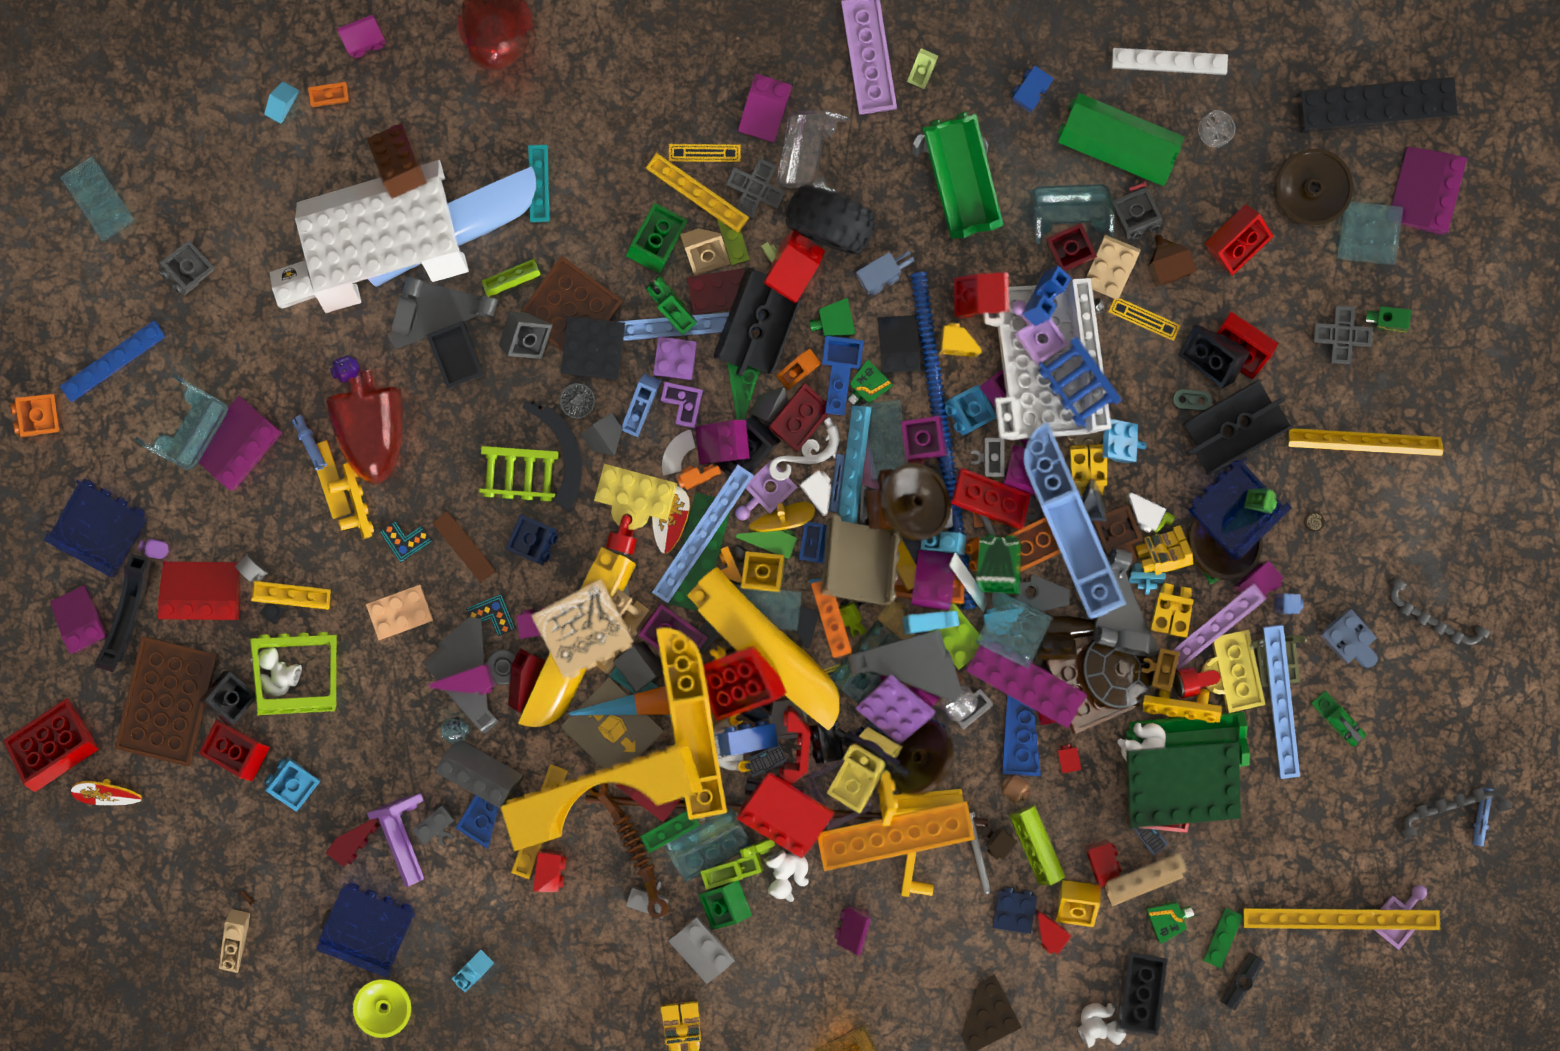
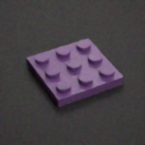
M892 675L887 677L860 701L855 708L899 745L935 713L932 708Z

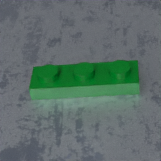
M687 811L640 837L648 852L651 853L697 828L700 824L697 818L689 820Z
M1224 907L1203 957L1204 962L1222 968L1244 915Z

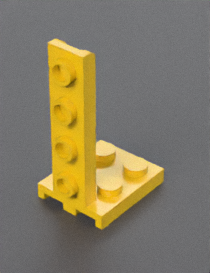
M882 773L877 788V794H879L880 799L879 808L883 819L882 826H890L893 816L964 802L962 789L932 791L920 796L893 795L892 791H895L894 779H890V773Z

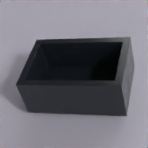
M463 321L427 334L447 389L452 390L485 377L469 332Z

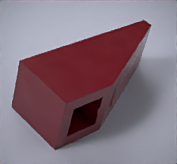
M520 648L511 666L508 706L521 713L526 705L527 699L534 689L546 663L544 659Z
M371 819L337 837L325 854L343 867L347 864L351 865L357 858L355 854L359 848L363 849L369 840L366 839L370 833L374 834L379 828V819Z

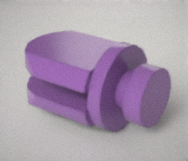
M148 539L147 543L144 540H140L138 551L142 552L145 550V556L162 559L167 556L169 547L166 542L161 540Z

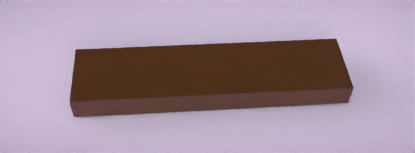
M448 511L433 522V525L480 583L496 571Z

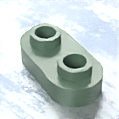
M1181 389L1175 392L1172 398L1173 404L1179 409L1202 411L1208 409L1212 403L1210 394L1205 391ZM1180 396L1185 397L1184 403L1179 401ZM1200 397L1204 399L1203 405L1198 403Z

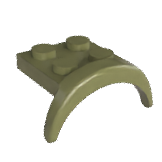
M1284 635L1290 684L1300 682L1296 642H1307V637ZM1264 638L1252 641L1250 649L1256 648L1261 686L1268 687L1269 679Z

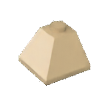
M698 228L680 234L694 276L730 265L721 233Z

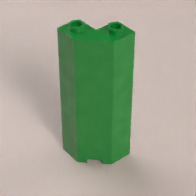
M1078 93L1076 100L1072 98L1068 107L1071 110L1066 124H1061L1057 133L1060 135L1058 143L1165 186L1176 157L1182 147L1184 136L1081 93Z
M962 112L956 114L954 118L930 121V125L923 127L951 239L965 238L976 232L992 231L1003 226L976 114Z
M1244 712L1221 714L1220 722L1212 723L1199 719L1190 720L1185 717L1129 722V730H1126L1127 740H1135L1141 744L1145 738L1138 737L1134 733V725L1141 723V727L1149 723L1157 724L1165 731V747L1237 741L1239 742L1240 767L1249 766L1248 725Z

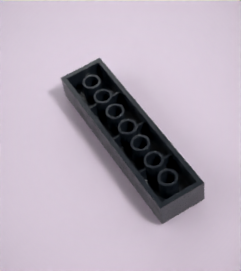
M1454 77L1301 91L1297 95L1301 133L1453 119L1458 115Z

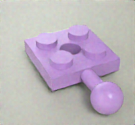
M1017 300L1012 305V311L1016 315H1021L1027 326L1017 332L1015 336L1036 366H1038L1040 362H1044L1069 343L1051 318L1044 323L1034 326L1022 315L1027 305L1026 302ZM1038 335L1045 336V344H1041L1038 341Z
M770 460L753 476L746 487L754 498L746 506H739L735 511L737 519L745 521L750 517V511L759 503L770 514L777 508V504L782 503L798 487L789 478L782 481L772 478L769 473V464L772 461ZM776 466L779 472H783L778 466ZM773 481L776 484L774 492L766 491L765 484L767 482Z
M1423 885L1414 886L1412 896L1405 905L1391 895L1380 910H1411L1418 900L1426 898L1427 889ZM1373 929L1398 950L1415 931Z

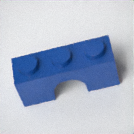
M1059 266L1045 271L1025 306L1022 315L1034 326L1050 320L1057 307L1052 301L1057 295L1065 292L1071 277Z

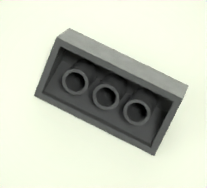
M458 739L448 749L435 770L436 773L498 808L507 805L506 801L512 799L524 776L522 773L461 739Z

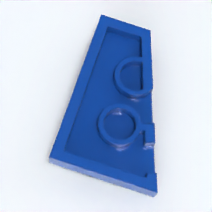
M475 795L456 829L489 849L499 808Z

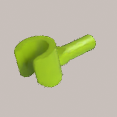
M1166 512L1157 530H1154V532L1158 533L1165 524L1171 526L1175 516Z

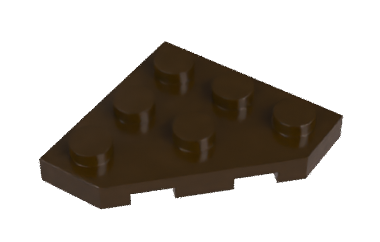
M995 975L977 985L961 1035L969 1051H977L1022 1028Z

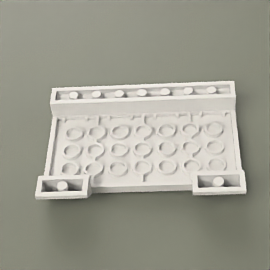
M440 160L420 165L427 182L426 184L394 199H391L380 177L297 202L295 215L297 229L313 291L325 313L362 303L358 285L353 283L420 263L423 264L432 282L469 272L465 254L459 251L441 181L445 177Z
M1091 278L1072 279L1065 292L1053 299L1052 302L1057 307L1051 316V319L1069 344L1042 363L1046 367L1070 350L1069 347L1072 346L1070 341L1077 337L1104 374ZM1037 285L1008 287L1009 312L997 314L983 313L985 324L998 327L1007 398L995 399L1000 438L1010 440L1029 439L1037 428L1047 422L1054 437L1085 435L1111 429L1108 403L1084 420L1087 424L1086 427L1083 428L1082 425H1076L1072 419V416H1074L1070 409L1066 411L1060 402L1063 400L1059 393L1056 395L1049 387L1052 383L1048 378L1044 379L1038 372L1039 365L1036 366L1015 336L1027 324L1021 315H1016L1012 311V305L1017 300H1023L1027 304ZM1038 335V341L1041 344H1045V336ZM1074 355L1050 374L1058 382L1078 368L1083 360L1079 355ZM1085 371L1061 389L1069 398L1093 381L1094 375L1091 371ZM1102 386L1100 388L1096 387L1072 405L1080 414L1104 397L1103 394L1106 392Z

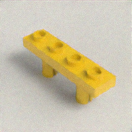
M351 462L345 463L341 466L344 479L329 482L327 486L330 494L343 490L349 491L355 513L354 516L338 520L339 528L342 531L358 527L363 540L370 538L374 529L372 522L367 520V505L362 503L361 496L363 491L361 485H357L355 477H358L356 467L352 466Z
M1159 689L1158 697L1144 695L1143 712L1164 714L1169 717H1185L1190 720L1199 719L1212 723L1220 722L1222 706L1208 704L1210 691L1207 689H1200L1197 703L1170 699V692Z

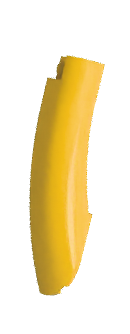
M601 547L581 589L602 579L609 596L612 598L618 589L624 592L636 564L620 554H615ZM550 652L518 724L527 727H542L557 721L570 706L586 673V667L579 670L580 674L572 679L569 676L564 678Z
M718 567L710 571L687 595L699 608L698 611L737 651L754 646L779 674L787 691L784 695L829 731L835 724L840 711V696L834 681L803 648L799 647L762 614Z
M667 628L656 629L675 745L682 744L683 747H690L703 788L701 792L684 797L688 819L727 813L701 655L694 642L683 633Z

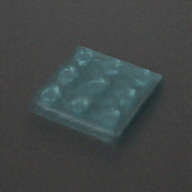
M1350 202L1348 208L1343 213L1338 259L1396 265L1403 207Z
M1000 592L976 643L1029 668L1053 617Z

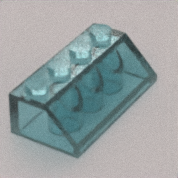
M877 620L847 657L902 640ZM846 657L830 677L837 687L859 703L882 682L880 679L882 675L872 671L852 675Z
M733 809L665 845L671 861L685 882L700 875V871L719 865L739 854V850L752 845L741 822L736 819L737 815Z

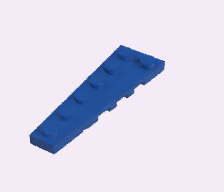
M1007 694L1002 774L1040 776L1034 709Z

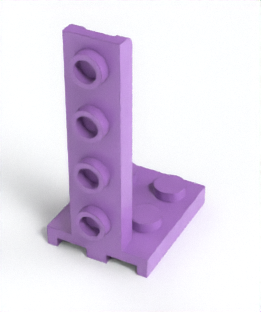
M421 794L397 798L391 803L384 804L376 810L367 812L370 820L379 819L405 887H409L424 879L400 817L401 812L405 810L410 811L418 807L417 803L423 801Z

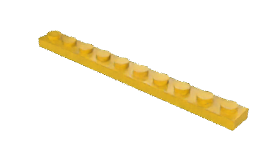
M1243 908L1244 928L1440 930V910Z

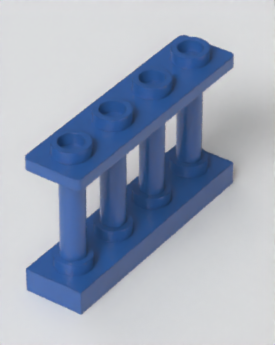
M1075 337L1070 341L1072 345L1069 347L1070 350L1046 367L1040 362L1038 364L1040 367L1038 372L1044 379L1048 378L1052 383L1049 387L1055 395L1059 393L1063 400L1060 402L1066 411L1069 409L1074 414L1072 419L1076 425H1082L1084 428L1087 426L1084 421L1086 418L1107 403L1111 404L1113 402L1117 405L1122 399L1079 339ZM1074 355H1079L1083 360L1081 365L1056 382L1050 373ZM1085 371H1091L1094 375L1093 381L1067 398L1061 388ZM1102 386L1106 392L1103 394L1104 397L1079 414L1072 404L1096 387L1100 388Z

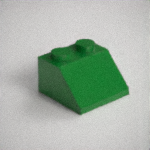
M738 880L698 894L712 930L737 924L752 916Z

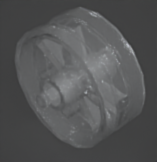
M1214 110L1204 116L1198 126L1202 141L1211 147H1220L1229 142L1234 137L1236 130L1232 117L1221 110ZM1222 134L1226 135L1225 141L1223 139Z
M960 686L962 693L955 703L942 698L940 703L941 709L950 720H962L975 710L978 701L968 686Z

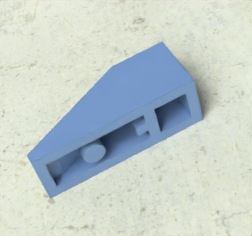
M645 373L638 382L622 424V431L636 437L639 436L662 380Z
M1274 594V613L1300 614V610H1303V598H1300V594Z

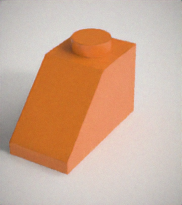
M808 349L794 359L776 377L788 391L822 363L812 350Z

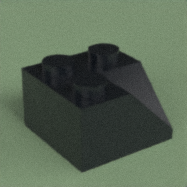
M223 671L199 701L225 724L235 725L255 701L256 695L231 671Z

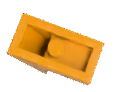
M728 546L722 548V553L719 556L723 565L727 564L728 567L720 571L728 579L741 583L742 577Z

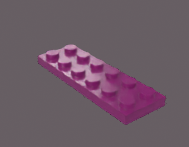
M987 637L982 641L966 670L1066 728H1069L1087 696L1085 692Z

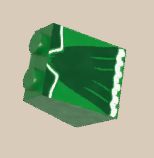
M996 535L980 537L976 582L981 592L1020 594L1021 543L1019 538L1012 535H1007L1005 538H998Z

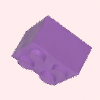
M658 337L653 375L656 377L692 381L697 342Z

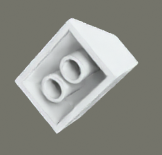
M818 470L804 481L800 488L824 517L828 512L831 487L829 483L831 480L825 472L820 473Z

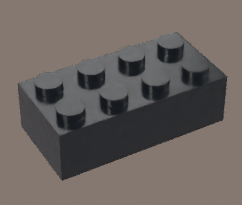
M1133 952L1125 955L1115 1032L1153 1039L1158 1036L1168 959Z

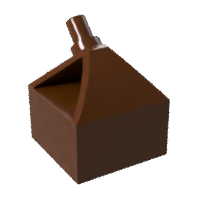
M1160 234L1155 236L1157 247L1148 265L1155 288L1190 276L1197 271L1190 249L1163 239Z

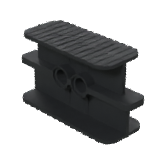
M747 268L742 277L714 352V358L738 366L736 375L739 376L744 375L747 365L764 371L767 374L774 372L803 298L802 293L796 303L792 302L765 284L764 281L767 274L754 268ZM760 309H764L767 313L766 318L763 320L758 316ZM754 327H758L760 330V334L756 338L751 333Z
M1258 380L1183 423V426H1186L1196 444L1195 447L1185 453L1187 456L1196 453L1206 471L1205 474L1210 475L1264 445L1266 442L1271 441V439L1285 433L1287 430L1292 429L1293 425H1290L1279 404L1286 401L1284 396L1271 402L1261 384L1262 381ZM1242 416L1248 419L1246 427L1241 426L1239 422ZM1224 426L1231 428L1232 433L1230 436L1223 434Z

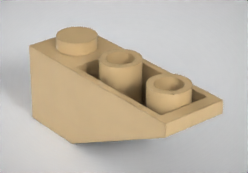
M231 909L225 921L219 969L238 973L248 932L250 913Z

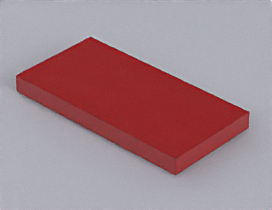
M961 467L958 471L951 504L1021 530L1024 527L1031 494Z

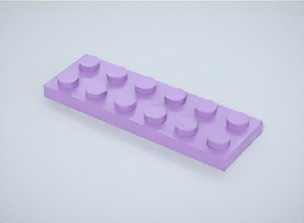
M880 0L841 1L859 115L897 109Z

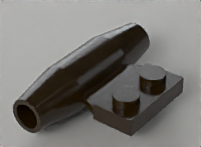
M1037 616L1016 620L1015 630L1017 636L1038 639L1036 642L1037 660H1076L1077 651L1074 638L1092 636L1094 634V622L1090 619L1072 616Z

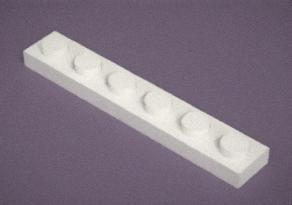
M1113 48L1112 68L1227 74L1228 54Z

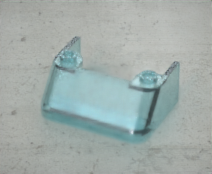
M1106 185L1039 186L1033 189V228L1036 244H1040V234L1050 232L1053 229V224L1090 223L1091 227L1096 231H1107L1109 237H1114L1115 214L1110 191Z
M173 374L172 377L187 386L183 396L185 401L192 405L189 413L174 438L168 435H161L156 438L153 445L137 436L134 440L144 448L189 470L193 469L199 462L224 420L228 408L218 398L180 376Z

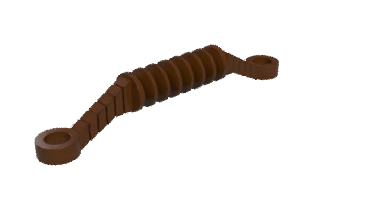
M607 782L600 783V792L595 789V786L590 788V794L598 797L610 812L614 820L613 826L620 825L616 832L624 833L620 840L627 839L623 846L631 847L627 854L634 853L630 858L631 861H638L634 868L641 867L637 874L641 875L645 883L649 901L648 913L653 918L665 916L668 911V905L664 899L658 897L655 875L653 874L655 865L647 864L651 857L644 858L648 851L640 850L644 843L637 844L641 837H634L638 831L630 830L634 823L627 824V821L631 818L630 815H626L607 793ZM655 903H658L661 906L660 913H657L655 911Z

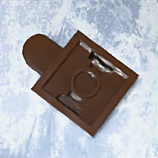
M894 469L881 470L878 473L880 488L866 490L870 529L892 528L882 508L881 492L886 477Z
M1129 504L1107 512L1106 521H1091L1105 555L1110 554L1113 548L1132 552L1131 565L1136 562L1137 554L1133 544L1143 539Z

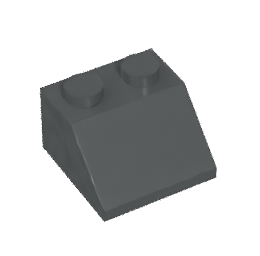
M509 311L499 346L507 356L542 359L552 324L528 313Z

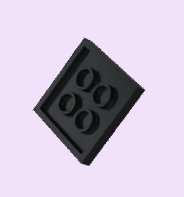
M568 316L561 374L619 381L625 323Z

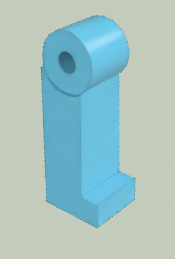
M958 611L903 617L905 635L959 626Z

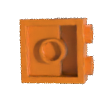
M54 394L14 398V403H10L11 414L16 416V422H13L14 434L18 433L19 438L59 432Z
M713 464L703 469L704 473H700L697 467L693 468V466L682 470L683 474L676 478L681 488L685 487L688 491L722 473L719 467H714Z

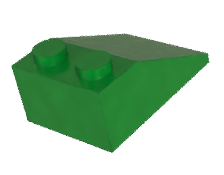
M654 202L632 241L626 257L660 274L688 220Z

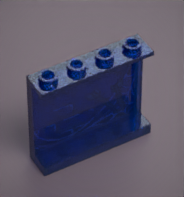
M1246 457L1233 461L1229 465L1231 469L1220 473L1216 477L1218 481L1215 484L1210 483L1203 490L1205 494L1202 497L1198 495L1191 501L1192 506L1188 509L1234 561L1243 557L1292 508L1287 502L1282 505L1278 500L1276 508L1272 513H1263L1244 508L1248 489L1268 490L1244 464V461L1247 460Z
M87 479L83 481L77 480V487L52 532L45 536L44 541L105 575L116 577L149 517L144 515V510L136 506L134 509L129 507L126 500L120 497L117 499L111 497L112 493L108 490L95 488V483Z
M343 882L316 944V950L388 978L391 972L390 968L411 920L416 915L415 910L408 904L403 903L399 905L395 903L396 900L391 897L377 896L378 893L373 890L367 889L364 891L359 889L360 886L353 882L348 884Z

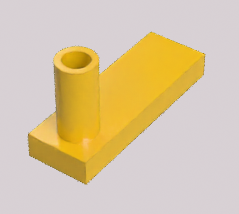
M916 852L907 854L901 896L909 897L910 892L932 896L934 884L912 881Z

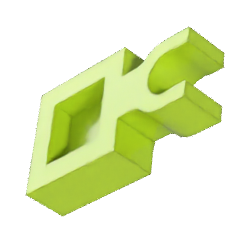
M855 603L839 607L844 627H850L853 637H856L858 631L860 635H863L866 630L860 624L863 618Z
M766 838L739 851L744 858L759 852L762 855L770 852V848L774 847L775 843Z

